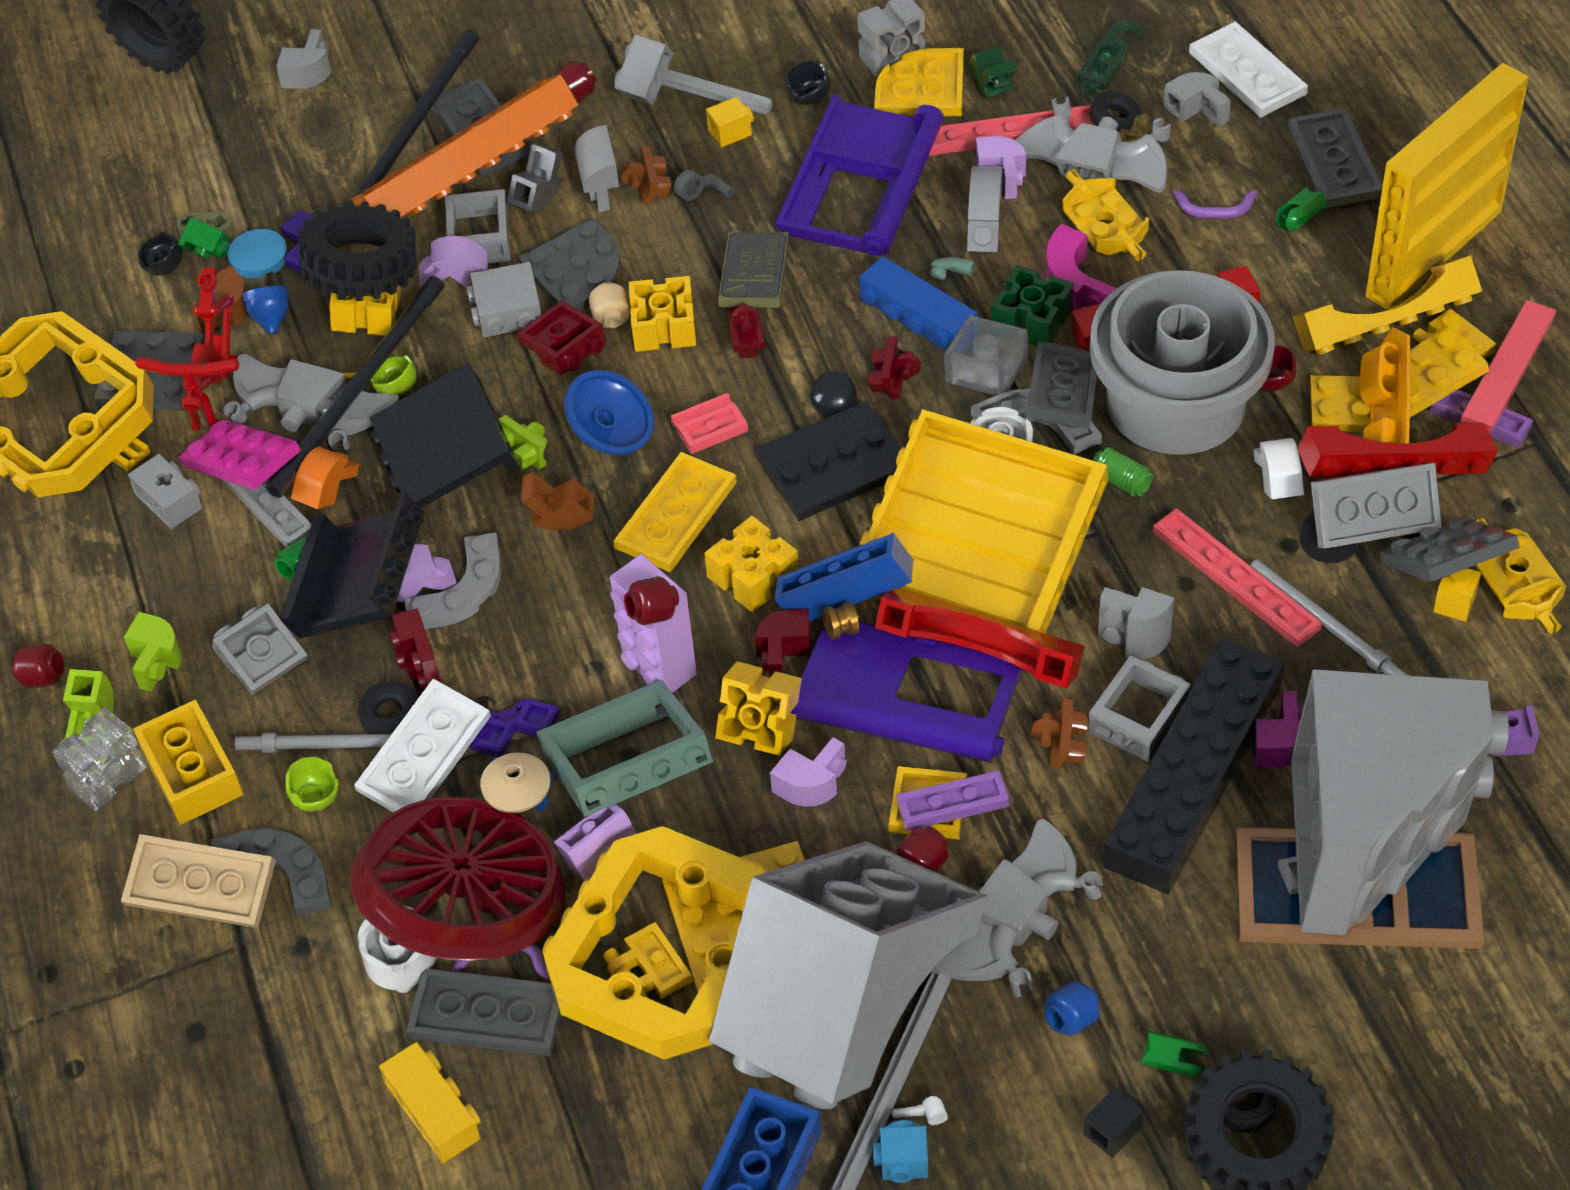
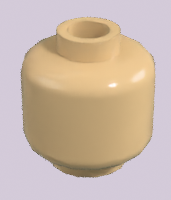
M605 282L598 285L591 292L589 304L592 318L602 323L604 328H616L629 319L631 315L627 291L622 286L612 282Z

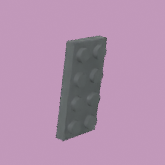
M479 78L441 94L432 106V110L451 136L500 107L501 104L484 81ZM524 139L525 145L513 153L500 154L501 160L487 169L484 167L476 170L480 176H483L525 158L530 154L531 144L528 140Z
M1346 108L1289 119L1288 128L1317 192H1323L1326 197V208L1381 198L1383 186Z
M1038 341L1025 417L1033 418L1038 422L1063 424L1074 429H1089L1097 378L1089 350Z
M426 968L421 974L406 1034L408 1039L551 1056L561 1013L551 983Z

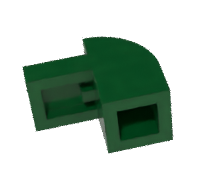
M1000 46L974 53L967 61L973 81L983 98L993 97L1014 90L1011 78L1017 72L1014 60L1005 62Z

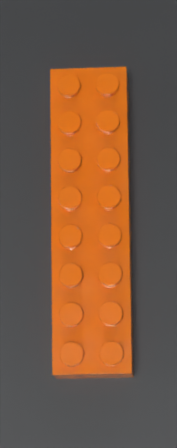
M561 74L545 78L351 200L355 206H361L362 201L369 202L370 207H377L379 204L386 205V211L388 212L394 209L400 211V219L403 215L407 216L411 213L414 215L428 206L427 200L440 199L452 191L451 185H457L460 182L463 184L477 175L475 173L476 169L480 170L484 167L487 169L501 160L500 154L513 153L525 145L524 139L537 138L549 130L548 124L560 123L573 115L571 110L577 107L578 103Z

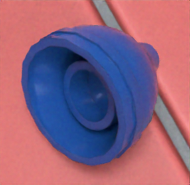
M266 286L245 292L242 295L243 303L249 316L262 326L266 334L278 333L280 324L289 308V292L287 287Z

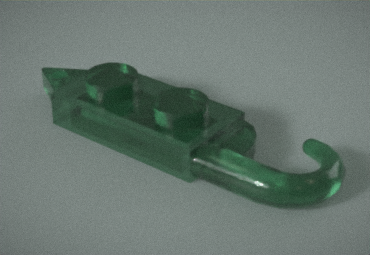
M1132 21L1116 22L1109 28L1104 38L1100 39L1078 74V84H1081L1083 97H1087L1099 90L1105 91L1127 56L1128 45L1117 37L1124 30H1132L1136 33V39L1141 40L1143 32L1138 24Z

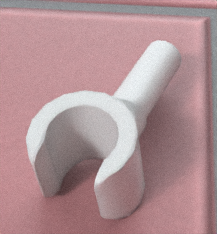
M936 1096L926 1098L922 1105L892 1109L894 1119L926 1115L930 1125H938L948 1119L941 1099Z

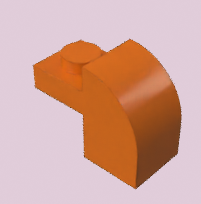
M320 446L314 448L307 454L298 469L291 499L316 509L334 505L340 481L357 476L360 464L348 460L349 456L346 454L332 452Z

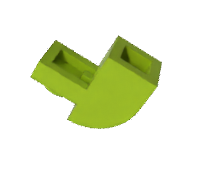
M138 612L124 639L131 657L138 658L132 671L139 689L152 692L156 683L164 677L166 666L179 669L182 653L173 628L166 620Z
M70 669L63 701L70 708L71 714L64 742L68 747L101 749L107 722H112L114 696L111 682L103 671Z

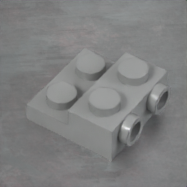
M269 604L260 609L258 607L250 609L242 616V621L233 627L231 625L224 626L216 632L212 642V649L231 674H236L251 695H254L307 659V653Z

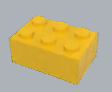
M196 700L133 728L142 754L179 825L243 796L236 773Z

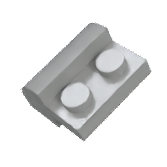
M603 125L583 133L577 140L574 148L584 193L589 192L590 201L596 200L599 212L610 210L607 189L619 187L616 162L607 126Z
M1105 587L1100 596L1098 638L1104 639L1111 644L1125 646V658L1127 659L1130 655L1140 660L1158 655L1166 648L1171 638L1174 597L1143 587L1138 597Z

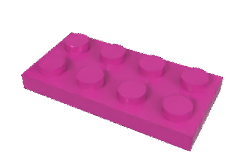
M224 419L215 423L210 428V431L200 440L192 442L187 447V450L179 456V459L186 468L255 490L301 450L295 440Z

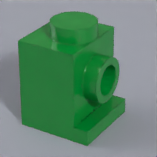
M190 217L178 245L185 251L193 252L209 260L210 256L220 259L224 258L230 246L228 240L230 237L222 230Z

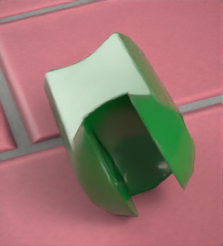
M1307 187L1279 208L1276 213L1278 227L1281 229L1287 228L1290 232L1300 229L1326 208L1327 200L1324 193L1311 192Z
M1148 1031L1147 1044L1141 1065L1197 1077L1202 1075L1206 1069L1187 1063L1190 1053L1202 1056H1210V1053L1202 1043Z

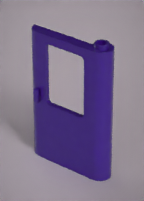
M833 94L775 223L777 228L781 232H789V236L864 252L873 256H881L888 253L944 121V115L941 110L935 106L924 104L917 108L914 117L848 104L843 102L838 95ZM836 171H845L889 182L871 226L863 234L862 238L811 226L831 178Z
M859 621L858 634L849 635L845 633L836 640H831L828 637L824 626L801 677L799 701L791 713L796 714V718L992 763L994 757L1000 758L1002 754L1004 738L999 737L1023 669L980 651L932 639L911 636L905 638L876 629L875 624ZM913 657H922L1000 675L1002 679L988 716L979 718L898 699L896 695L910 660Z

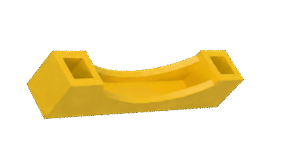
M1472 257L1459 258L1430 268L1432 275L1416 293L1402 303L1379 313H1343L1334 310L1333 305L1330 304L1293 316L1303 351L1315 350L1316 355H1320L1334 350V343L1343 341L1344 345L1363 340L1362 333L1371 331L1372 336L1390 330L1389 324L1396 321L1399 322L1400 326L1417 321L1416 314L1426 311L1427 316L1445 311L1444 305L1453 302L1454 306H1459L1473 301L1471 295L1481 292L1482 289Z

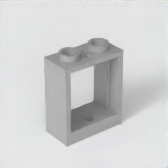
M505 189L445 195L447 236H456V219L498 215L499 232L461 237L468 238L486 249L487 263L511 261L509 215Z
M1130 655L1089 712L1088 732L1149 762L1164 740L1189 695L1191 684L1178 675H1171L1156 668L1146 660H1140ZM1130 681L1170 699L1150 729L1110 710Z

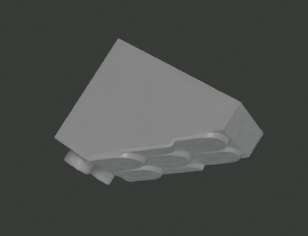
M1328 670L1312 671L1291 758L1301 932L1345 935L1354 924L1363 922L1386 894L1396 895L1431 852H1439L1446 846L1450 838L1466 822L1473 797H1490L1493 787L1494 766L1492 757L1487 755H1503L1505 753L1509 726L1508 716L1505 711H1491L1488 681Z

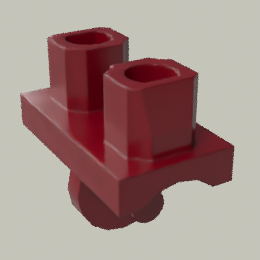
M741 303L739 307H726L734 352H739V358L741 359L757 357L758 349H765L758 308L748 306L746 303Z
M897 336L888 337L886 347L873 349V364L877 370H882L869 372L868 384L874 393L887 391L891 399L901 398L903 380H908L910 377L917 375L921 369V362L914 356L912 351L904 352L898 347L899 339Z

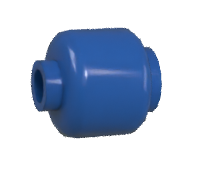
M1071 981L1050 993L1045 1000L1044 1016L1048 1025L1054 1031L1064 1035L1072 1036L1080 1033L1094 1024L1099 1017L1098 996L1092 988L1082 982Z

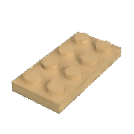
M139 834L121 902L127 906L258 928L276 860L271 856Z

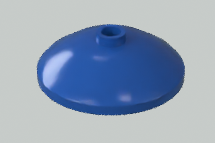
M594 370L581 374L569 386L564 400L566 417L579 438L592 448L610 455H628L641 449L651 437L654 427L652 408L643 392L627 378L610 371Z

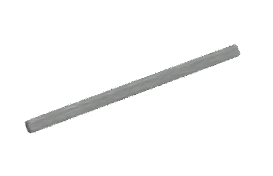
M930 973L830 1190H856L873 1153V1143L878 1142L880 1138V1128L885 1127L952 978H947L941 973L938 975Z

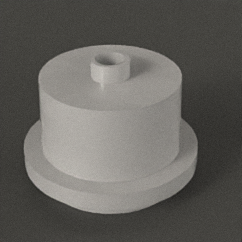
M1182 270L1147 274L1118 287L1107 296L1097 309L1091 325L1090 335L1092 365L1101 382L1107 387V410L1116 428L1125 437L1141 447L1160 453L1176 455L1193 454L1209 450L1220 445L1236 432L1244 418L1247 400L1257 393L1269 375L1275 347L1274 329L1271 320L1261 304L1253 296L1236 284L1220 277Z

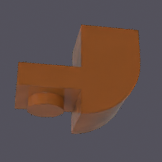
M229 266L217 273L215 297L217 301L225 294H233L234 303L232 306L231 324L237 327L248 316L242 296L246 289L242 277L232 266ZM197 303L190 308L197 329L205 334V320L194 313L195 306L199 304ZM224 310L216 316L214 328L223 324Z
M534 472L523 476L521 502L533 511L532 523L546 530H571L593 520L594 494L574 478L553 488Z

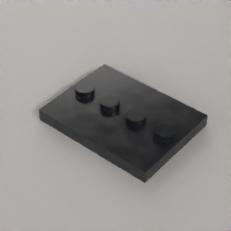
M865 401L754 448L755 458L797 520L801 521L884 485L889 475H894L897 469L896 460L901 448L869 403Z

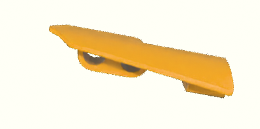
M1392 327L1381 345L1366 352L1361 359L1360 396L1367 405L1371 406L1370 424L1364 428V439L1386 443H1409L1410 335Z

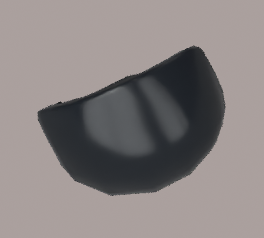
M808 60L798 63L790 69L785 77V83L792 99L801 105H810L821 101L828 94L831 85L829 74L824 65L819 61Z
M162 231L159 236L152 237L141 245L137 255L139 264L144 271L154 276L169 275L177 269L183 258V250L178 245L179 241L175 235H169Z
M831 371L823 373L813 382L810 390V401L819 414L830 417L855 406L858 394L856 386L850 377L845 373Z

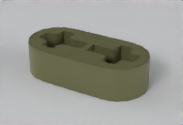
M191 212L180 216L177 220L180 237L190 217L222 230L230 238L235 232L232 217L226 212Z

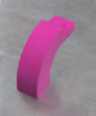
M1060 224L1048 242L1046 280L1048 281L1050 276H1054L1074 283L1072 311L1078 310L1082 306L1089 307L1101 304L1117 288L1091 278L1078 269V266L1087 256V234Z

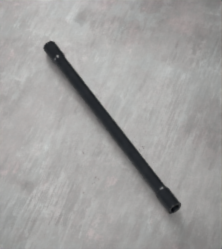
M467 29L463 32L453 47L452 53L353 198L384 179L453 75L478 43L479 36L474 31Z
M430 276L415 295V299L299 445L301 451L282 466L266 484L265 488L270 495L281 498L294 482L298 469L307 454L320 446L426 308L431 306L445 286L441 279L436 276Z

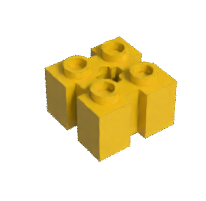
M690 276L665 278L666 284L654 285L653 279L629 282L631 325L635 352L660 350L659 344L671 343L672 348L696 346Z
M397 286V293L390 295L388 292L381 293V299L376 300L372 296H363V301H356L354 296H347L345 300L338 299V294L332 293L329 303L331 331L355 333L358 328L367 329L368 334L386 336L396 321L395 312H398L401 286Z
M750 516L733 530L734 539L729 541L722 538L708 549L704 555L707 577L724 591L732 587L734 599L753 613L771 599V589L777 585V577L799 569L798 550L781 537L771 540L770 529L755 517Z
M737 661L723 677L720 702L726 703V706L718 714L715 739L742 745L746 739L755 741L754 749L780 756L794 737L796 714L790 712L798 704L802 678L780 672H775L771 678L762 676L763 668Z

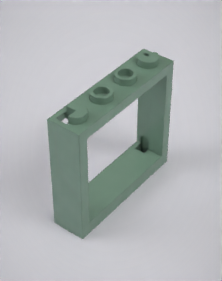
M662 680L536 732L546 762L584 817L713 762L705 733ZM660 703L663 705L658 708H655V705H658ZM666 716H669L684 735V737L585 779H581L567 759ZM587 800L588 803L597 800V803L587 807L585 801Z

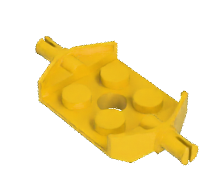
M1072 169V172L1069 170L1066 174V179L1074 187L1062 200V211L1080 232L1087 234V241L1097 252L1108 256L1121 251L1124 253L1129 251L1136 261L1144 259L1146 251L1138 243L1143 241L1149 229V218L1146 217L1145 221H1143L1115 189V178L1085 180L1078 174L1076 169ZM1101 220H1108V221H1111L1112 223L1106 224V223H1104V222H1099V221H1101Z
M1480 518V521L1479 519L1476 520L1477 522H1484L1486 525H1488L1484 518ZM1516 528L1504 530L1517 535L1520 548L1475 565L1476 568L1481 572L1483 578L1505 607L1504 618L1537 619L1541 621L1549 634H1553V631L1554 633L1558 632L1561 629V624L1551 612L1563 598L1566 585L1528 533ZM1516 564L1517 566L1524 567L1526 571L1516 572L1510 566Z

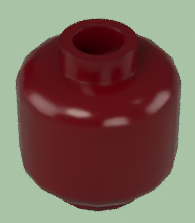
M571 61L555 73V76L561 74L577 103L595 91L594 82L597 79L585 62L580 64L577 61Z
M661 576L632 583L624 596V605L628 616L643 626L671 619L675 612V606L679 604L677 589Z
M44 643L20 648L11 665L13 676L22 686L28 689L56 684L65 668L61 652L52 645Z
M916 827L899 844L896 849V855L937 873L949 858L948 841L933 827Z

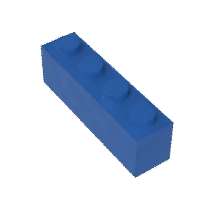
M883 256L859 277L860 299L867 305L874 306L884 312L889 318L899 321L909 327L912 332L922 335L932 341L937 347L945 349L953 355L978 334V312Z
M891 533L777 577L775 601L782 610L809 609V621H813L823 616L822 612L825 607L832 606L833 608L841 607L842 603L848 601L856 604L912 583L913 558L896 535Z

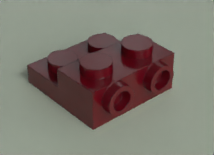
M563 300L516 333L520 344L537 353L541 364L560 376L568 371H576L581 366L583 359L591 353L599 354L607 342L602 323Z
M418 608L392 615L395 629L390 630L389 633L400 670L407 669L410 681L418 679L421 691L427 688L432 679L441 683L436 661Z

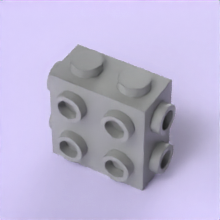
M530 262L470 273L472 286H467L470 305H477V307L471 308L474 326L481 325L483 337L522 330L541 316Z

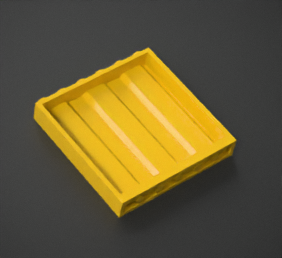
M1501 63L1386 163L1365 297L1385 309L1398 305L1432 275L1430 268L1444 264L1501 213L1529 76L1505 63Z
M922 409L918 420L914 419L911 423L908 433L910 439L906 448L902 447L898 453L896 460L897 469L894 475H889L887 478L883 501L876 504L872 514L873 524L869 532H864L860 545L894 533L913 558L912 583L906 584L900 589L1046 634L1109 480L1107 465ZM887 592L875 596L874 599L881 601V597Z

